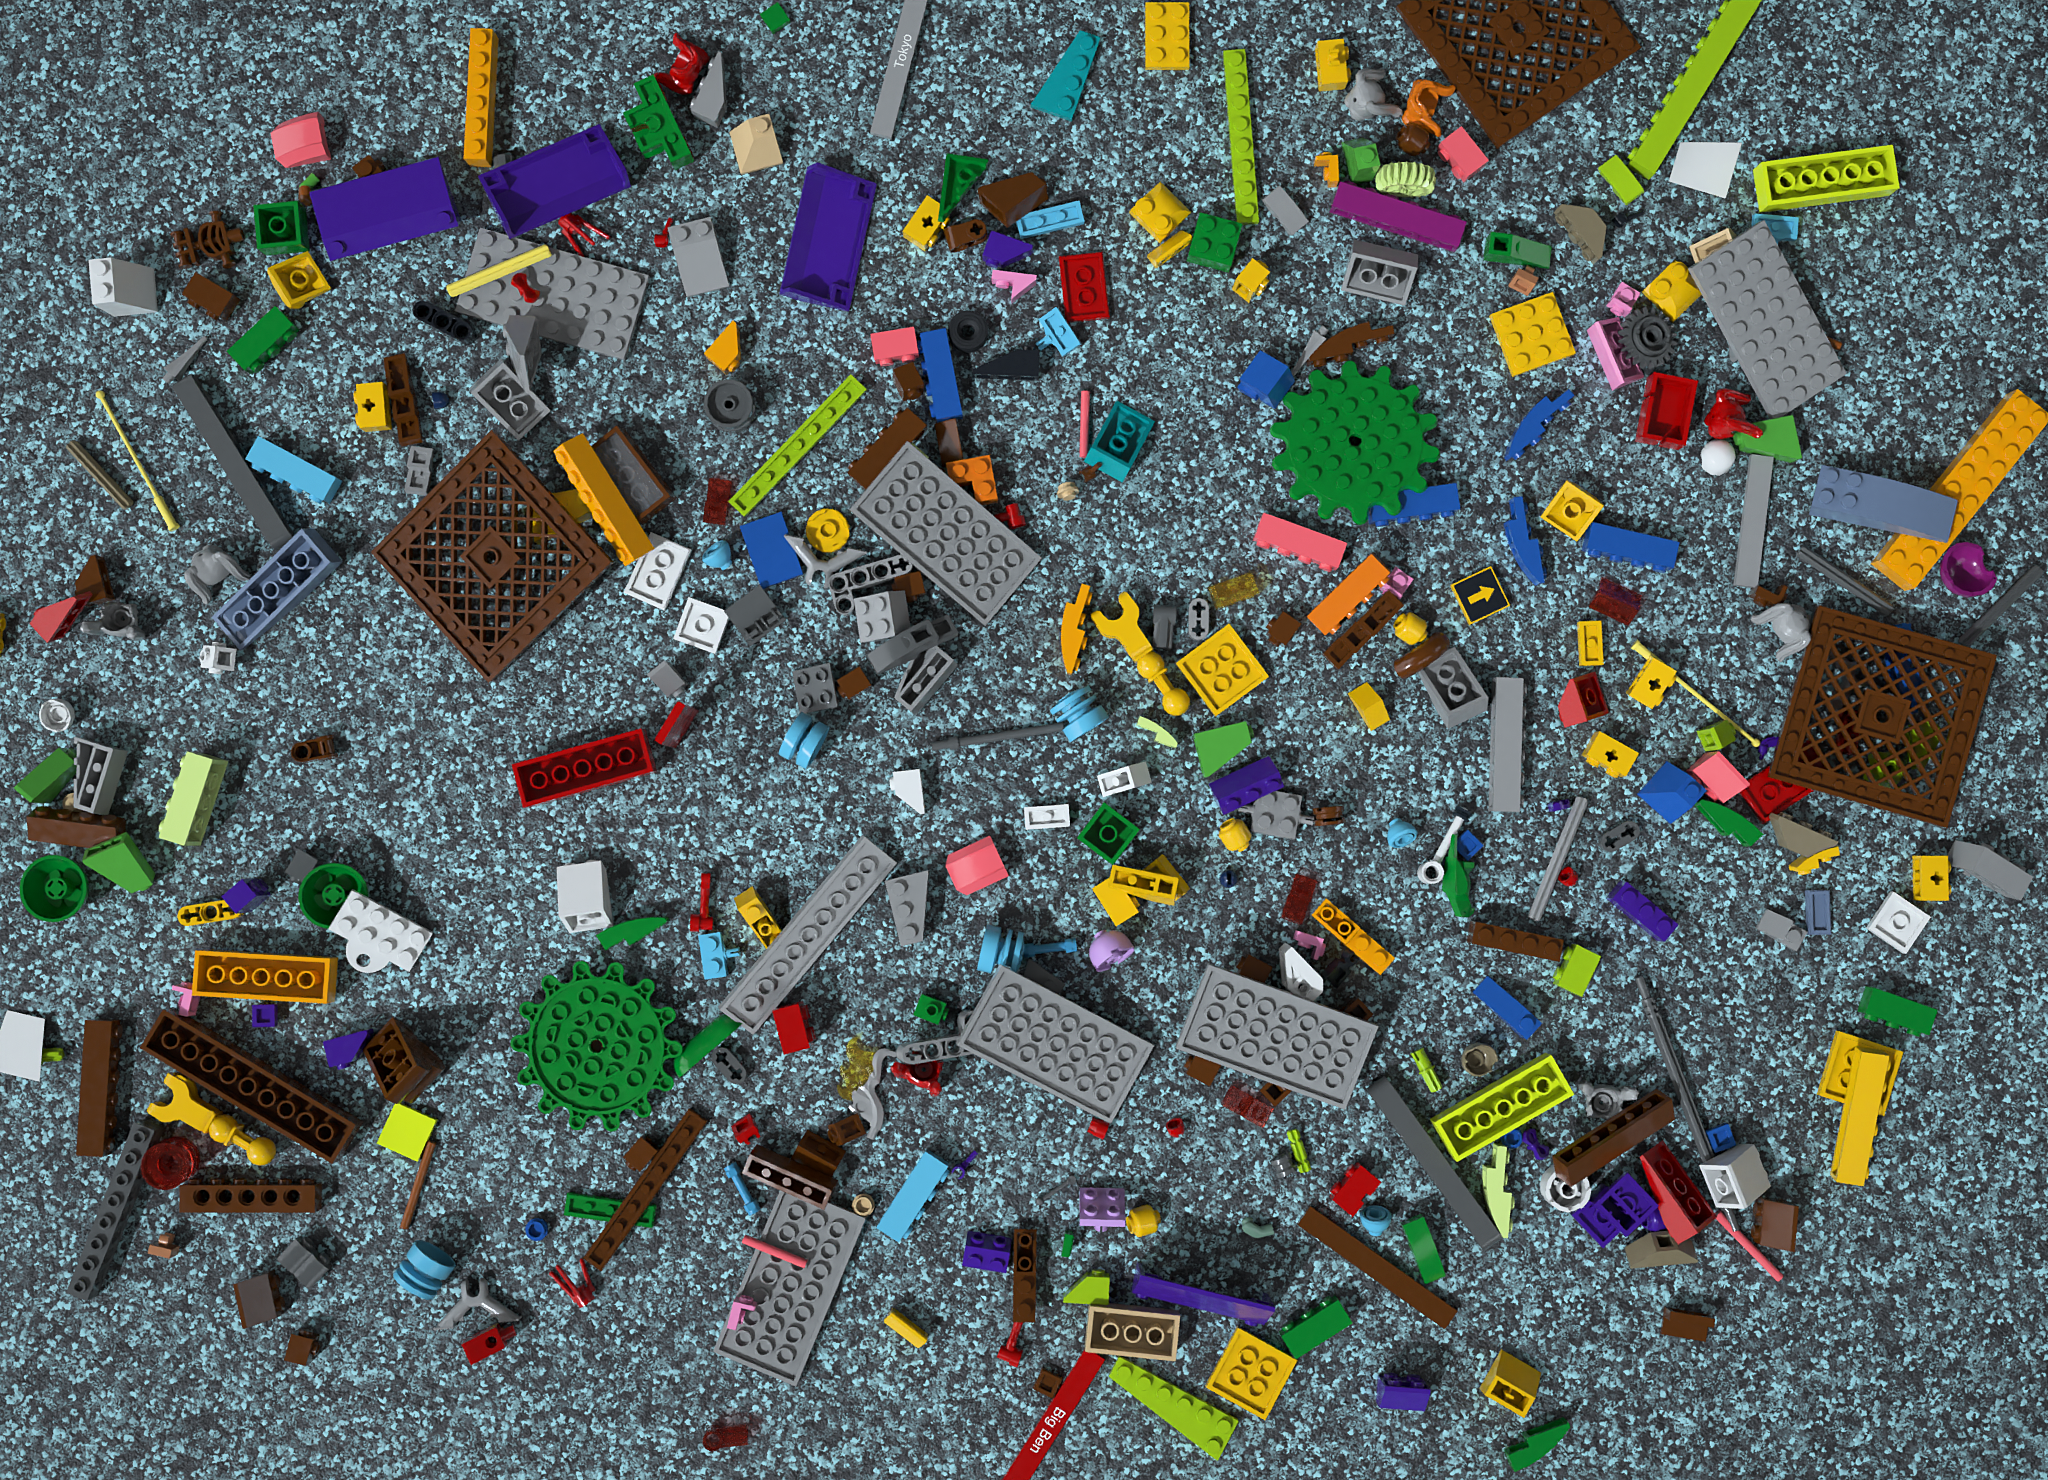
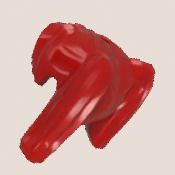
M675 33L673 44L680 50V53L671 66L669 73L657 72L654 74L657 82L681 95H689L693 91L694 81L702 67L709 62L710 57L703 49L684 40L678 33Z
M1728 388L1719 389L1716 393V403L1704 419V423L1708 426L1709 435L1716 439L1733 437L1734 433L1732 431H1737L1756 439L1760 438L1763 435V431L1758 426L1746 421V414L1741 406L1750 402L1751 395Z
M913 1051L912 1054H918V1051ZM942 1060L918 1064H903L895 1061L890 1068L895 1077L907 1079L911 1084L929 1090V1094L932 1097L939 1096L942 1091L941 1084L937 1081L940 1072L943 1070L944 1062Z

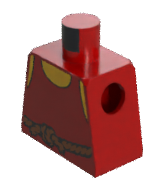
M497 1323L465 1338L461 1345L470 1365H473L504 1349L507 1346L506 1340L517 1336V1332L513 1323L502 1328ZM493 1336L497 1342L492 1343L488 1338Z

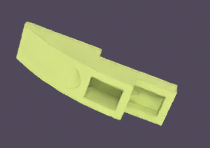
M1493 1143L1491 1165H1482L1483 1193L1493 1225L1503 1238H1508V1233L1512 1232L1513 1221L1510 1219V1210L1514 1209L1515 1199L1510 1191L1503 1189V1186H1507L1508 1176L1505 1173V1164L1509 1163L1510 1154L1505 1145Z

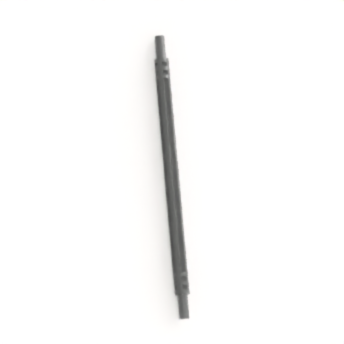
M1644 976L1635 977L1642 997V1006L1698 1152L1704 1163L1715 1157L1654 996L1650 995ZM1720 1208L1721 1211H1724L1733 1232L1740 1230L1733 1208Z

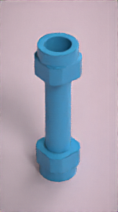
M1076 938L1065 939V942L1049 944H1024L1023 953L1024 958L1035 957V954L1057 951H1066V953L1077 952Z
M736 1161L724 1167L727 1177L732 1178L745 1202L744 1208L750 1216L761 1210L757 1199L753 1200L740 1175L741 1169Z

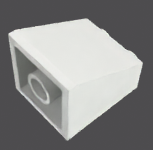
M115 258L89 260L93 305L114 317L158 312L154 268Z
M588 860L586 863H567L564 866L557 867L558 914L568 932L574 933L613 927L607 873L602 861Z
M1739 1144L1699 1165L1714 1204L1719 1208L1745 1209L1771 1187L1768 1174L1764 1170L1759 1152L1754 1144Z

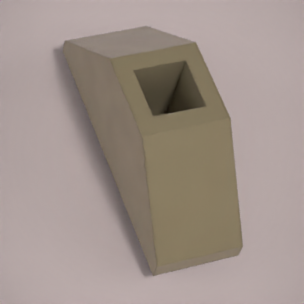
M1561 204L1554 211L1557 223L1565 227L1570 240L1574 244H1578L1582 250L1583 257L1594 265L1603 255L1606 233L1605 223L1593 208Z
M1780 812L1779 815L1774 813L1769 815L1778 844L1808 858L1823 850L1833 848L1838 844V841L1831 839V833L1821 829L1815 832L1811 830L1813 825L1801 820L1797 824L1792 821L1794 817Z
M1668 1231L1650 1232L1625 1247L1630 1269L1698 1263L1693 1242L1687 1239L1677 1244Z

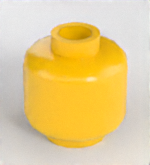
M1412 612L1400 614L1393 625L1395 635L1409 645L1422 642L1428 633L1426 631V621Z
M1230 818L1220 825L1219 838L1229 851L1238 850L1241 852L1250 845L1249 841L1252 834L1241 819Z
M1150 1205L1133 1208L1126 1217L1129 1232L1131 1234L1134 1233L1137 1237L1157 1232L1158 1223H1161L1158 1210H1154Z

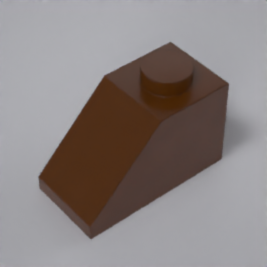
M90 556L75 582V596L88 591L93 594L85 605L87 607L115 600L104 557Z

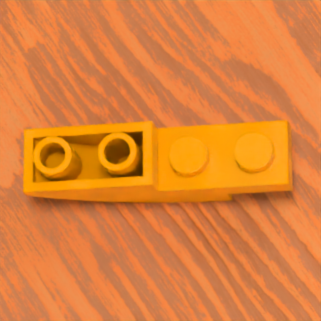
M1081 584L1075 604L1066 602L1063 614L1061 651L1064 666L1069 675L1072 674L1073 670H1078L1081 661L1080 658H1077L1079 649L1084 650L1088 639L1084 637L1085 631L1077 629L1078 626L1082 627L1086 614L1082 613L1084 605L1089 606L1093 594L1089 592L1090 586Z
M1325 899L1312 914L1323 927L1347 948L1351 949L1356 956L1380 976L1395 960V957L1366 934L1328 899Z

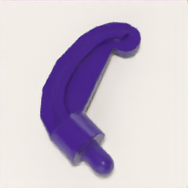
M1770 737L1761 741L1758 748L1760 760L1764 759V754H1767L1768 748L1777 745L1779 737Z

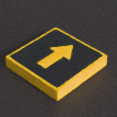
M1491 566L1450 585L1468 625L1510 606Z

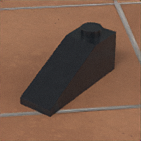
M1024 346L1022 349H1017L972 369V377L976 379L1039 381L1040 350H1035V347Z

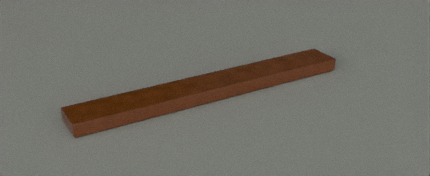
M691 1108L687 1110L585 1254L584 1260L598 1270L603 1271L708 1122L707 1119Z
M1310 1205L1297 1222L1298 1226L1443 1329H1446L1458 1312Z

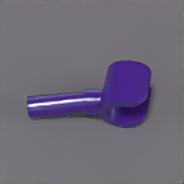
M974 1150L965 1161L953 1167L952 1173L955 1169H961L962 1174L958 1179H962L966 1173V1168L978 1153Z

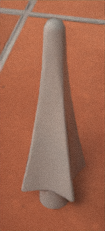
M1321 326L1318 332L1313 331L1301 357L1291 371L1293 377L1312 353L1327 340L1325 335L1329 330L1324 326Z
M203 336L189 350L164 367L167 373L162 379L168 384L175 378L180 381L196 354L208 340V337Z

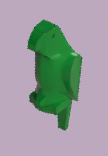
M1452 834L1449 854L1445 858L1442 890L1446 893L1455 916L1470 917L1474 913L1475 908L1471 907L1469 901L1471 888L1469 874L1473 870L1475 862L1457 860V835Z

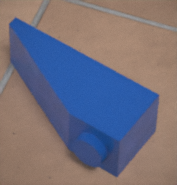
M1486 976L1472 991L1523 1039L1527 1040L1542 1024L1489 976Z

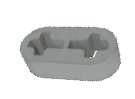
M1196 598L1191 601L1188 607V634L1193 640L1200 641L1207 636L1209 631V606L1204 599ZM1198 602L1201 607L1205 608V610L1201 611L1200 618H1197L1196 610L1192 609ZM1197 621H1200V628L1204 629V632L1199 637L1196 636L1195 632H1192V629L1196 628Z

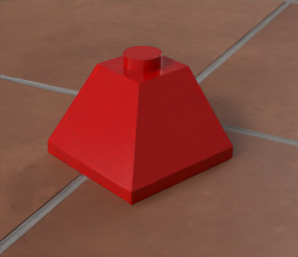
M1595 671L1569 680L1558 705L1559 717L1565 728L1609 714Z

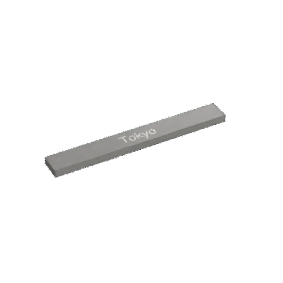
M928 0L904 1L870 131L871 135L892 140Z

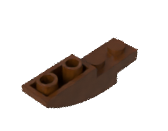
M1365 322L1347 328L1319 346L1308 358L1307 366L1314 365V368L1327 365L1328 361L1333 360L1336 363L1349 360L1348 357L1352 355L1353 347H1355V350L1368 347L1369 343L1376 342L1377 345L1390 342L1389 339L1395 334L1393 325L1371 330L1370 323Z
M1014 1229L1013 1322L1035 1323L1037 1229Z

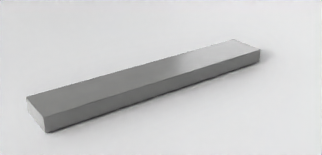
M1756 454L1749 455L1733 586L1747 588L1758 586L1774 457Z

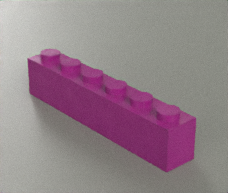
M1340 181L1329 213L1448 251L1455 252L1459 247L1466 221H1463L1461 217L1452 214L1447 216L1441 214V211L1435 208L1425 209L1419 207L1420 205L1413 201L1403 202L1394 195H1381L1375 189H1363L1356 187L1357 185L1353 182Z

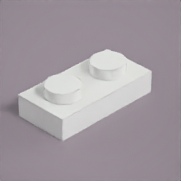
M1069 804L1024 807L1026 830L1070 827Z

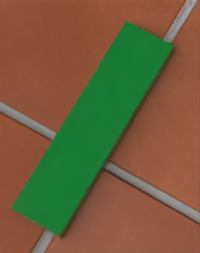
M568 1192L564 1215L609 1222L624 1200ZM650 1203L635 1226L653 1228L657 1204Z

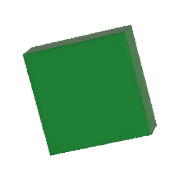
M778 2L760 13V17L772 34L791 23Z
M1065 1230L1061 1249L1062 1257L1069 1258L1071 1256L1074 1239L1073 1231Z

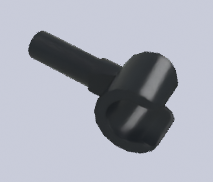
M1641 210L1626 217L1621 211L1612 221L1616 227L1621 228L1632 219L1643 216L1644 212Z

